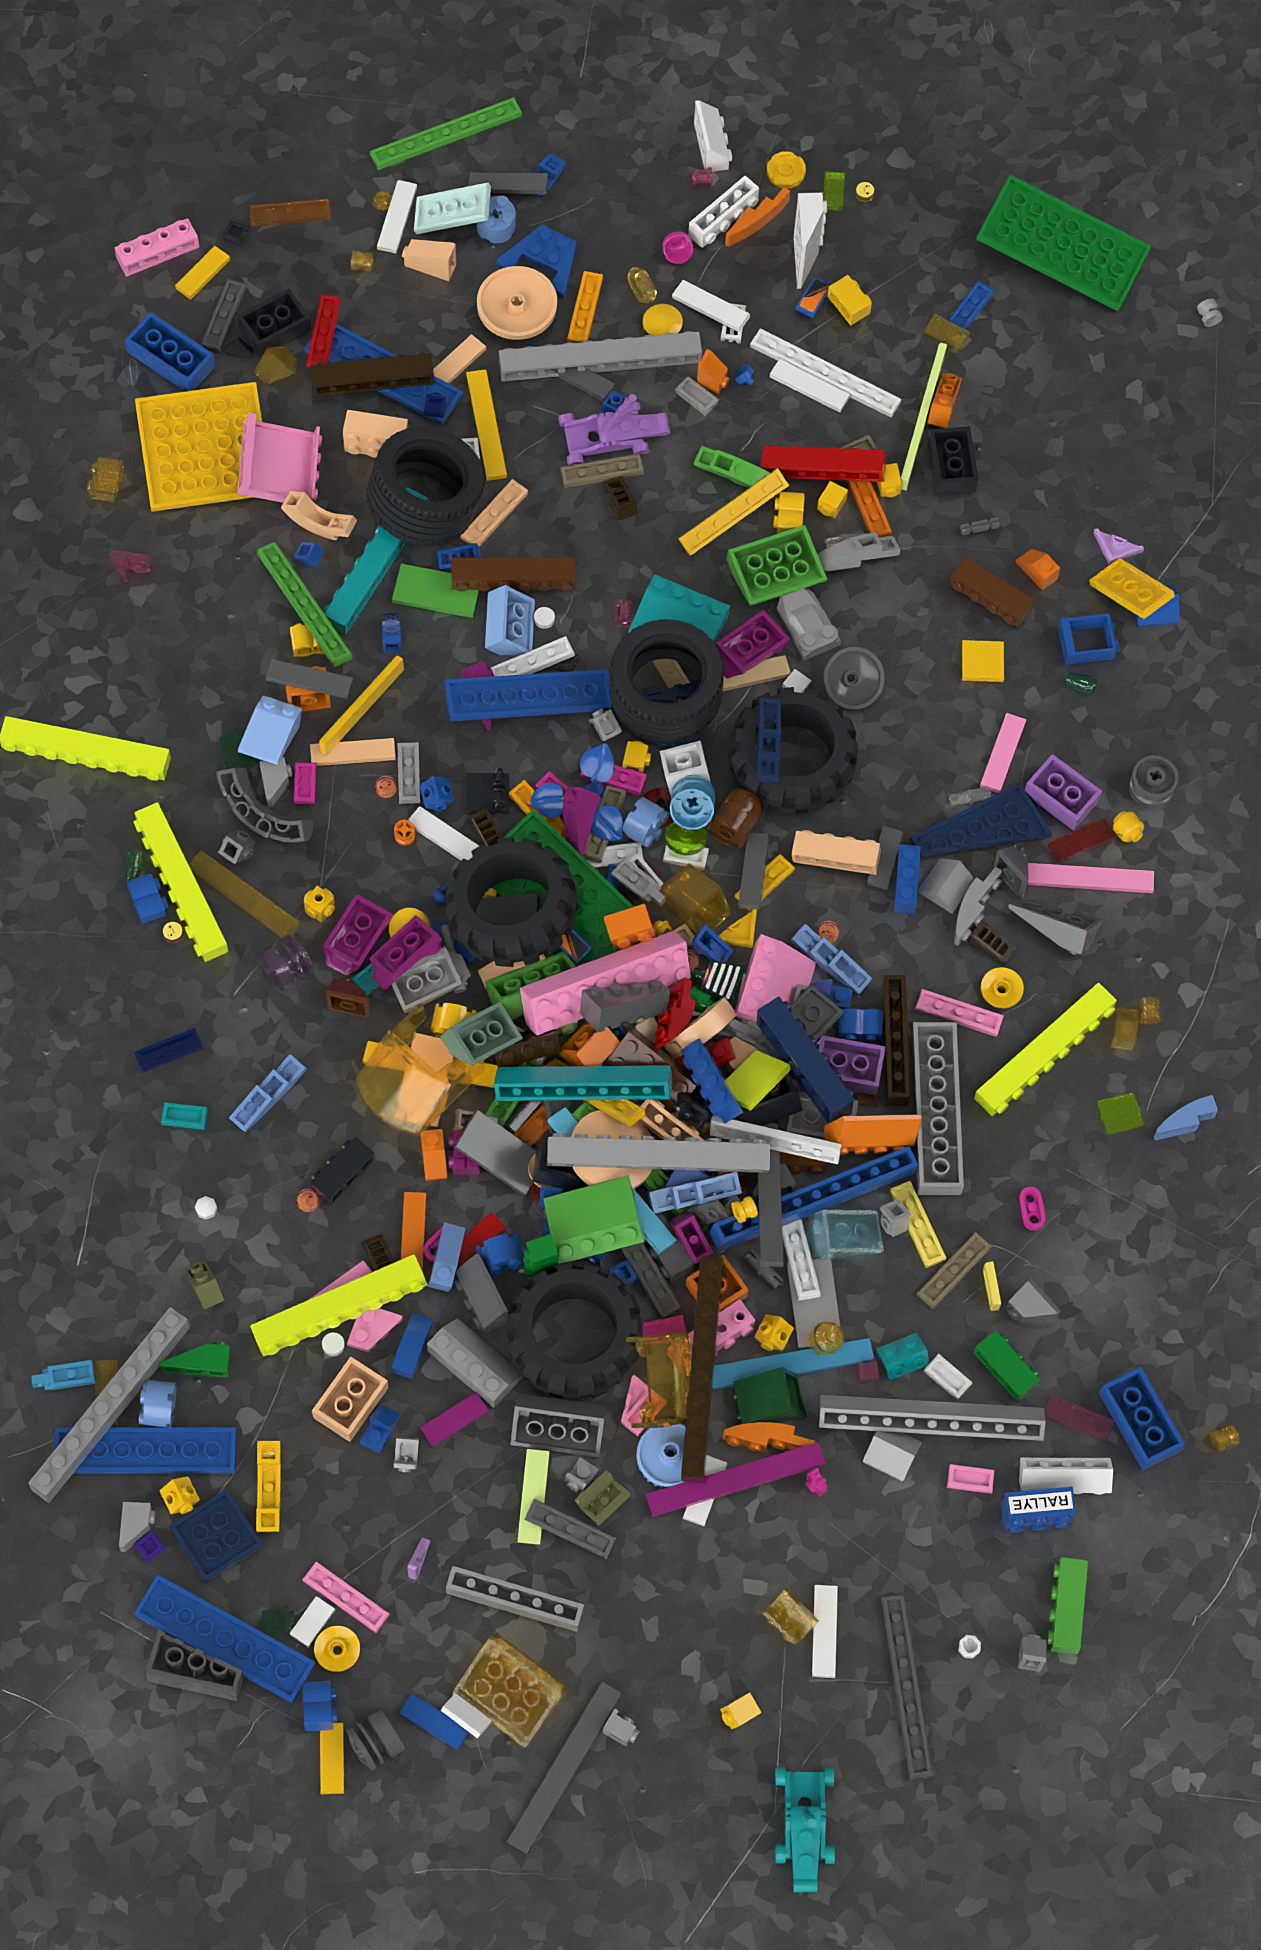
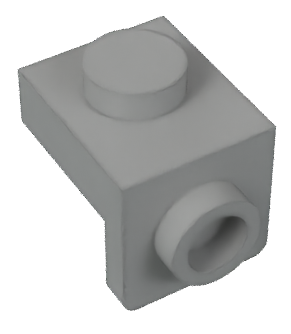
M396 1437L394 1468H398V1471L412 1472V1469L417 1468L419 1438Z

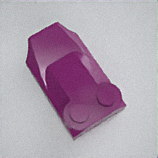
M764 610L716 642L717 649H719L722 656L724 676L726 678L744 674L772 654L780 653L784 646L790 642V638Z
M356 894L323 945L326 965L345 976L360 969L383 932L389 928L393 914Z
M415 915L369 958L373 968L372 979L386 991L424 955L438 953L442 947V938Z

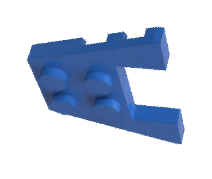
M541 225L496 260V265L501 268L517 266L521 258H525L555 273L556 276L551 283L555 288L556 295L565 298L577 241Z

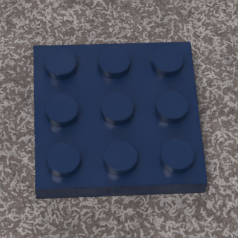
M227 1489L169 1525L170 1530L205 1583H208L264 1546Z

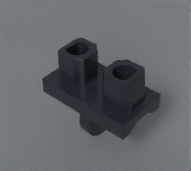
M683 1092L677 1094V1103L672 1110L675 1113V1117L679 1121L687 1122L697 1130H703L704 1124L709 1123L711 1120L712 1112L708 1107L705 1108L697 1100L690 1098Z

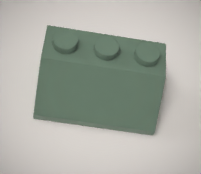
M501 1002L450 1027L440 1037L452 1056L470 1066L523 1039Z

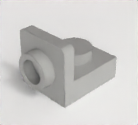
M601 708L593 712V717L588 719L589 723H593L602 741H606L622 732L611 709L604 711Z
M580 1457L570 1473L566 1474L565 1482H567V1486L571 1490L582 1492L589 1487L599 1469Z

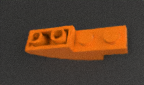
M772 1422L746 1423L724 1430L722 1439L732 1446H739V1444L747 1446L753 1452H761V1450L766 1452L768 1443L779 1450H785V1448L794 1450L815 1443L814 1440L794 1435L795 1426Z

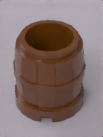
M736 788L730 791L718 805L715 815L707 824V829L709 831L711 828L714 832L712 836L720 843L732 848L734 845H739L738 848H741L747 840V835L757 824V820L762 813V803L753 793L745 789Z

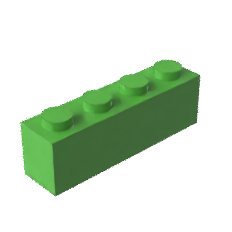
M1061 1557L1058 1564H1054L1053 1577H1057L1056 1586H1052L1051 1599H1054L1055 1603L1054 1608H1050L1049 1621L1053 1622L1052 1630H1048L1047 1644H1051L1050 1651L1078 1655L1080 1651L1088 1560Z

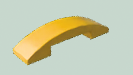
M257 1441L256 1532H279L281 1500L280 1441Z

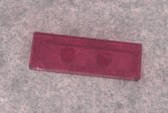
M1051 1395L1044 1412L1045 1418L1103 1442H1106L1114 1422L1112 1419L1054 1395Z

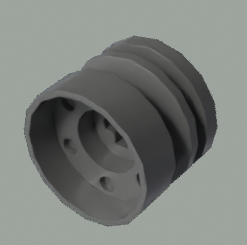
M380 1708L367 1716L369 1728L366 1729L360 1722L356 1723L360 1731L358 1735L352 1727L346 1729L354 1752L360 1761L368 1766L371 1771L376 1769L372 1758L376 1757L381 1765L384 1764L381 1754L383 1751H386L393 1758L405 1750L399 1736Z

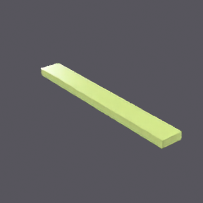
M940 343L937 349L901 475L902 490L907 491L946 354L947 344Z

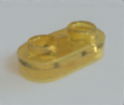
M640 267L630 269L627 280L636 298L642 303H652L656 298V288L647 271Z

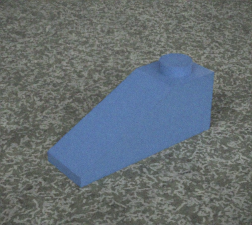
M444 1222L428 1287L446 1292L450 1291L458 1264L465 1228Z

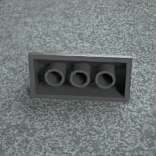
M518 1393L514 1409L510 1445L599 1458L607 1405Z

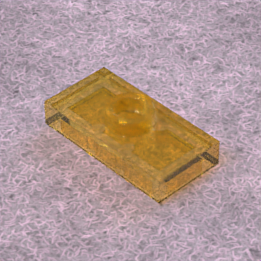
M934 314L925 329V333L959 351L970 334L969 331L937 314Z

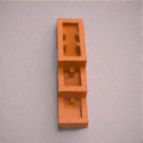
M783 187L774 200L765 197L756 210L748 206L727 232L725 245L729 247L764 227L789 203L790 190Z

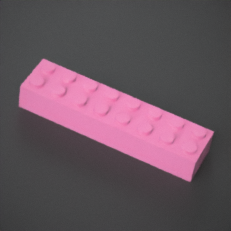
M671 931L655 937L651 941L636 944L521 987L520 993L526 1025L536 1035H540L584 1018L580 1014L582 990L591 989L592 987L603 988L610 987L613 984L627 985L631 982L644 983L650 980H659L668 987L685 977L691 978L686 941L675 931Z

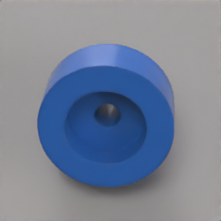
M744 364L735 372L733 379L738 384L746 382L748 385H751L754 382V379L751 377L753 369L748 364Z

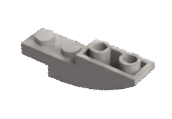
M876 532L841 541L817 555L825 572L860 567L861 560L898 556L900 554V547L893 536L879 538Z
M995 867L984 882L976 877L967 890L956 921L955 945L958 946L962 940L966 942L972 934L971 929L974 925L978 926L985 917L983 915L984 905L990 898L988 894L992 889L996 891L1002 883V870Z

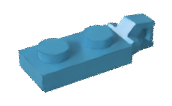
M92 1360L48 1366V1369L42 1370L43 1374L31 1376L33 1388L45 1387V1390L95 1384Z

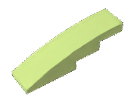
M527 1449L518 1532L519 1543L540 1544L542 1528L524 1519L533 1499L545 1503L550 1451Z

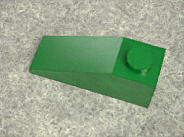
M224 1342L206 1344L160 1362V1369L162 1373L228 1378L231 1348Z

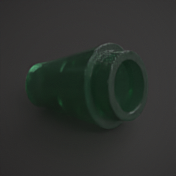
M1068 673L1065 685L1086 695H1093L1098 679L1094 678L1093 675Z
M126 851V855H124L126 881L140 877L145 859L142 851Z

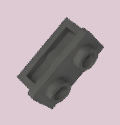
M732 1195L692 1206L687 1211L694 1215L699 1226H703L731 1217L734 1214L732 1203L735 1201L741 1202L737 1195Z

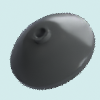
M861 647L843 648L836 652L825 666L823 673L824 688L829 698L840 707L846 709L865 708L872 704L882 692L884 686L882 664L867 649ZM852 674L853 679L849 682L847 676Z

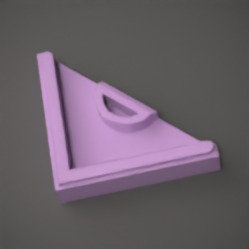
M1098 528L1094 529L1093 533L1108 564L1115 562L1119 558L1125 559L1144 551L1142 545L1137 546L1121 537L1103 533Z
M421 1538L407 1567L409 1578L418 1579L430 1544L429 1539Z

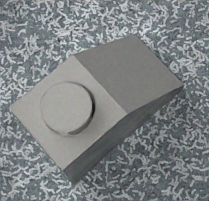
M284 757L280 759L278 765L267 761H259L267 806L269 808L273 807L289 786L288 777L292 776L290 764L285 763Z
M123 1502L119 1539L121 1552L129 1550L137 1541L150 1532L151 1524H155L156 1511L152 1510L150 1503Z
M1029 1634L1027 1637L1023 1636L1020 1644L1018 1668L1040 1672L1046 1662V1640H1042L1038 1635Z

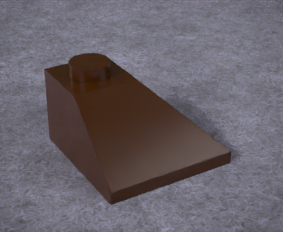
M333 978L326 991L328 1009L370 1019L369 998L360 988L347 978Z

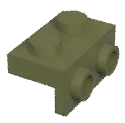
M606 1470L586 1490L579 1494L575 1502L580 1511L599 1526L631 1495Z

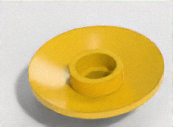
M1002 967L992 969L982 979V996L994 1007H1012L1020 1001L1023 995L1024 985L1022 979L1011 969ZM1003 988L1005 993H999L998 989Z
M329 1627L322 1631L315 1641V1657L318 1663L326 1670L332 1672L345 1671L352 1667L359 1657V1640L356 1634L346 1627ZM340 1647L342 1652L335 1654L333 1652L334 1648Z

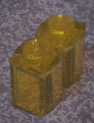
M98 457L97 463H93L92 475L94 476L87 484V492L90 493L91 499L111 503L116 502L124 472L123 461Z

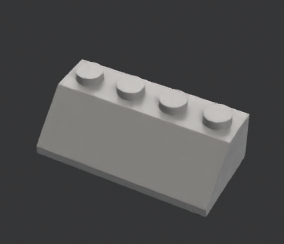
M458 1318L442 1327L427 1343V1351L475 1393L477 1392L493 1408L522 1379V1376L513 1365Z

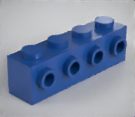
M700 1038L681 1049L685 1056L682 1061L688 1070L692 1069L694 1072L691 1074V1077L696 1085L702 1086V1089L699 1091L705 1101L709 1100L711 1102L708 1107L714 1116L719 1115L725 1124L742 1114V1108Z

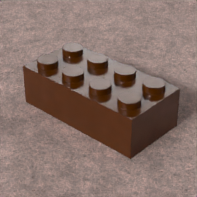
M637 1029L631 1030L604 1066H671L673 1084L670 1099H657L665 1106L664 1109L671 1114L677 1103L678 1093L683 1092L692 1098L701 1085L697 1086L691 1077L692 1073L662 1049L654 1048L655 1044Z

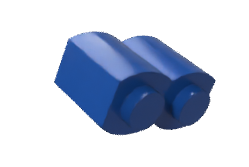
M150 873L127 881V886L141 924L166 916L165 909H168L165 897H160L158 891L161 890L158 878L153 879Z
M842 1009L844 1014L839 1018L838 1038L851 1041L864 1040L870 1044L882 1040V1010Z
M331 1681L303 1682L305 1732L333 1730V1722H337V1709L332 1708V1702L336 1701V1687L331 1688Z

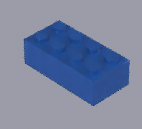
M152 312L125 339L126 349L130 355L185 392L194 391L216 367L213 353Z
M1141 1367L1101 1387L1099 1395L1142 1471L1182 1452L1185 1443Z

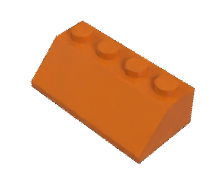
M921 1115L843 1116L823 1126L825 1141L842 1144L840 1155L848 1154V1151H855L856 1155L866 1154L868 1151H874V1154L887 1153L889 1150L895 1152L908 1146H914L921 1123Z

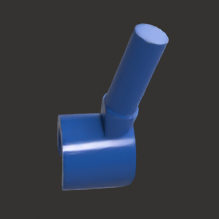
M448 882L441 889L437 888L433 892L432 899L437 905L445 901L444 893L446 892Z

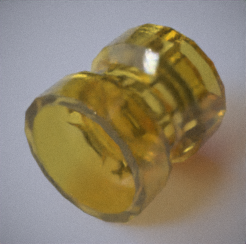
M353 250L351 270L363 269L365 272H372L374 253L366 252L363 254L359 250Z
M1156 997L1141 998L1138 1001L1139 1009L1142 1010L1139 1015L1140 1023L1152 1025L1161 1022V1014L1158 1011L1160 999Z
M1233 1424L1224 1426L1221 1431L1218 1429L1210 1431V1439L1217 1452L1224 1451L1227 1446L1234 1447L1240 1444L1238 1433Z

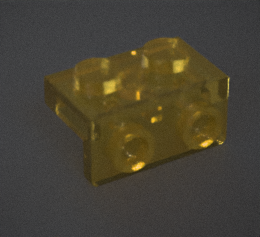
M785 1589L771 1606L763 1611L767 1621L771 1625L776 1626L782 1632L783 1637L794 1645L802 1641L819 1622L788 1589Z

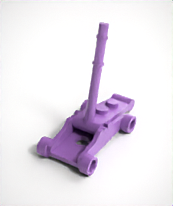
M630 394L625 398L622 405L617 408L615 413L594 414L575 420L572 413L560 415L558 417L561 427H564L569 456L566 458L568 466L584 463L583 456L633 448L634 454L640 453V455H645L649 453L648 443L644 442L643 438L666 436L671 433L667 413L638 415L641 412L640 403L635 402L636 396L634 394ZM589 433H598L599 440L596 442L590 441L588 439Z

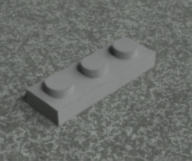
M419 742L397 743L399 804L420 803Z

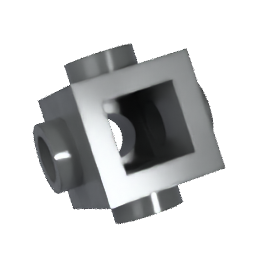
M237 830L231 834L228 833L224 837L218 853L232 863L237 864L251 857L254 851L252 848L255 840L250 838L249 834L244 831Z

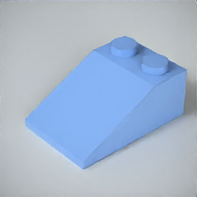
M262 696L253 712L239 745L238 752L278 765L300 727L302 708Z

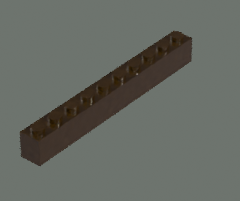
M700 1257L681 1469L682 1482L705 1483L724 1267L723 1257Z

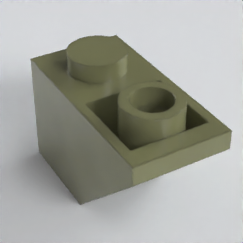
M205 1261L195 1263L185 1270L203 1309L224 1301L217 1281Z

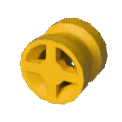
M750 1196L745 1197L741 1202L735 1201L732 1203L734 1216L739 1223L745 1222L749 1217H757V1208Z

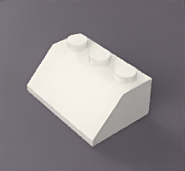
M695 101L694 126L705 173L728 170L729 161H732L731 150L727 149L726 146L728 145L727 133H723L722 129L724 128L723 116H719L717 108L702 101Z

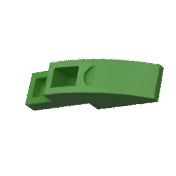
M701 446L693 463L695 467L728 478L732 482L750 488L770 473L738 457Z

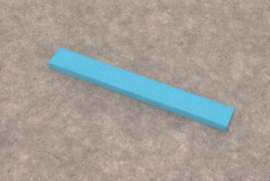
M566 1107L547 1121L556 1133H564L566 1137L571 1136L578 1124ZM633 1189L646 1240L660 1255L675 1244L677 1240Z

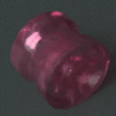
M871 1359L867 1363L857 1362V1372L861 1384L866 1383L868 1380L879 1381V1372L875 1359Z

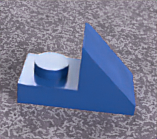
M706 924L701 926L692 940L694 953L704 954L713 963H718L717 967L725 964L734 951Z
M833 979L810 983V985L812 984L815 988L819 989L821 993L840 1009H850L853 988L832 985Z
M381 1404L371 1415L370 1424L360 1444L380 1454L401 1414Z

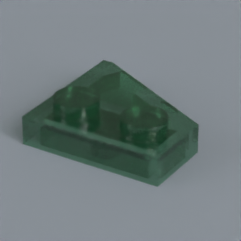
M238 727L220 737L225 770L231 768H247L249 770L258 764L259 761H262L261 759L238 752L239 745L244 736Z

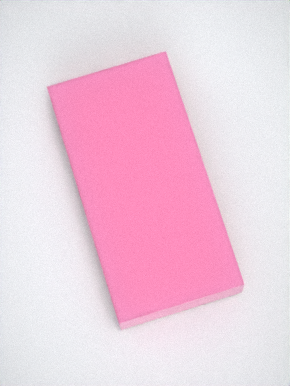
M950 1464L947 1488L992 1494L995 1470Z

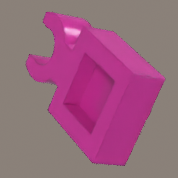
M816 1468L807 1473L806 1479L808 1481L806 1485L812 1493L816 1492L819 1497L825 1494L828 1488L825 1484L827 1481L821 1476L819 1469Z

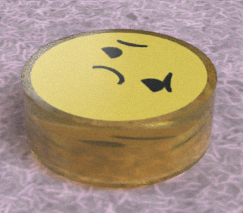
M867 181L858 183L855 188L856 198L862 202L871 201L875 195L874 185Z

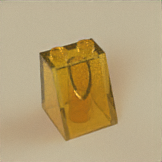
M690 863L665 882L659 891L665 896L666 901L664 904L683 924L688 926L694 935L697 934L703 924H706L713 930L732 915L722 887Z

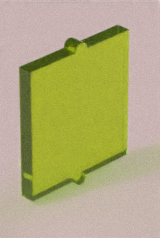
M1134 1092L1097 1101L1101 1114L1100 1120L1104 1123L1107 1135L1144 1126L1140 1114L1141 1107L1137 1105Z

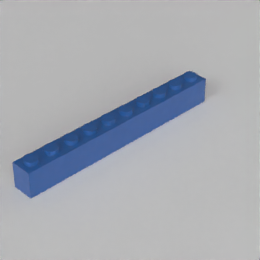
M905 1147L782 1196V1227L913 1175L918 1167V1163L910 1147ZM759 1206L756 1207L757 1217H749L743 1223H739L735 1216L713 1224L709 1233L718 1252L760 1236Z

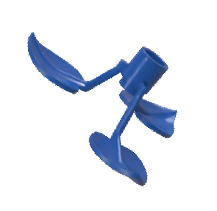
M607 743L588 750L580 760L583 774L587 777H592V783L586 785L584 789L596 793L600 797L605 791L602 783L607 782L612 777L614 771L613 755ZM546 783L540 786L531 797V805L547 818L560 816L563 813L562 807L564 803L562 786L557 783ZM599 797L591 831L594 835L604 840L618 841L623 839V817L621 812L612 805H604L599 810V803L601 801Z

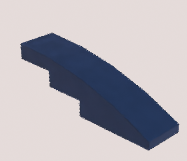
M760 698L757 782L778 783L781 735V700Z

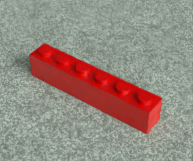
M771 445L763 446L761 468L770 473L778 468L783 477L788 479L884 482L887 459L885 450L877 448L864 450L859 448L840 449L838 447L820 448L817 446L806 448Z

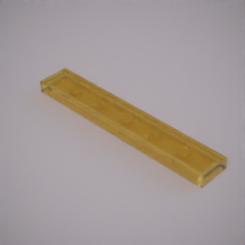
M200 851L189 863L193 873L286 941L301 926L299 921L203 851Z

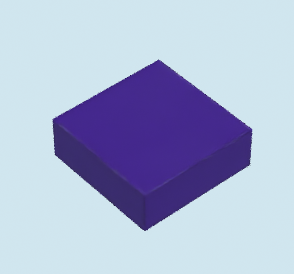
M152 1530L134 1544V1547L148 1564L166 1550V1547Z

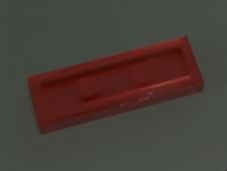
M1104 818L1051 841L1048 846L1059 863L1114 839L1115 835Z

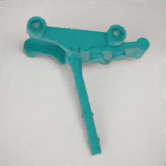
M775 1767V1786H785V1844H776L775 1862L785 1863L786 1859H792L793 1892L817 1893L818 1861L824 1860L825 1864H834L835 1846L825 1845V1786L834 1787V1768H824V1772L785 1771V1767ZM804 1797L808 1798L811 1801V1806H798V1801Z

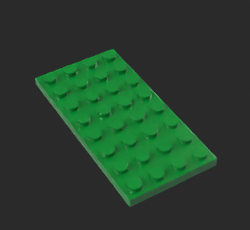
M1009 175L976 240L1116 311H1119L1151 248L1150 245L1012 175Z
M533 809L504 838L513 837L515 842L521 843L523 838L540 842L543 850L546 847L553 849L563 858L564 865L570 868L578 893L579 908L575 912L577 920L573 930L592 948L578 963H575L571 958L570 960L577 967L615 953L616 951L610 940L604 916L634 906ZM511 879L492 887L497 890L500 896L538 894V911L544 905L548 895V890L542 885L526 879ZM561 948L556 950L558 953L563 952Z

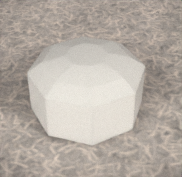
M207 1196L198 1199L195 1206L198 1216L206 1220L214 1217L218 1209L214 1199Z
M966 1635L959 1641L958 1651L964 1658L973 1659L980 1653L981 1642L976 1636Z

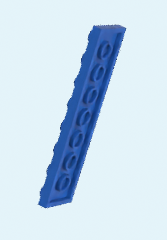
M336 324L328 363L341 360L355 361L357 359L395 357L396 355ZM312 338L304 348L307 354H309ZM435 376L434 385L376 390L440 425H443L463 396L462 390Z
M608 669L447 679L444 681L450 721L595 712L601 708L604 711L613 710L610 700Z
M236 1427L109 1428L73 1474H235ZM55 1428L54 1450L72 1428Z
M158 1574L134 1612V1616L171 1637L183 1641L184 1644L204 1651L205 1654L213 1658L216 1657L242 1670L243 1677L292 1704L302 1689L303 1682H306L316 1665L315 1661Z

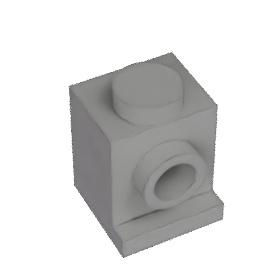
M899 1199L880 1207L882 1211L880 1222L887 1234L894 1237L907 1231L911 1213Z
M614 1709L603 1727V1733L627 1747L629 1742L634 1743L640 1731L633 1725L634 1721L624 1715L619 1717V1711Z

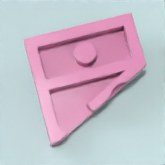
M380 1308L362 1313L360 1317L356 1318L347 1346L370 1352L378 1341L385 1338L393 1327L402 1322L403 1316Z
M633 1375L621 1424L639 1437L664 1408L667 1401Z

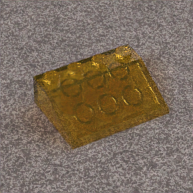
M496 1633L488 1638L452 1693L458 1694L490 1718L492 1724L526 1748L570 1688L499 1633Z

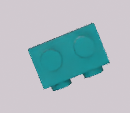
M917 1333L876 1348L877 1355L886 1368L889 1380L929 1365L927 1348Z

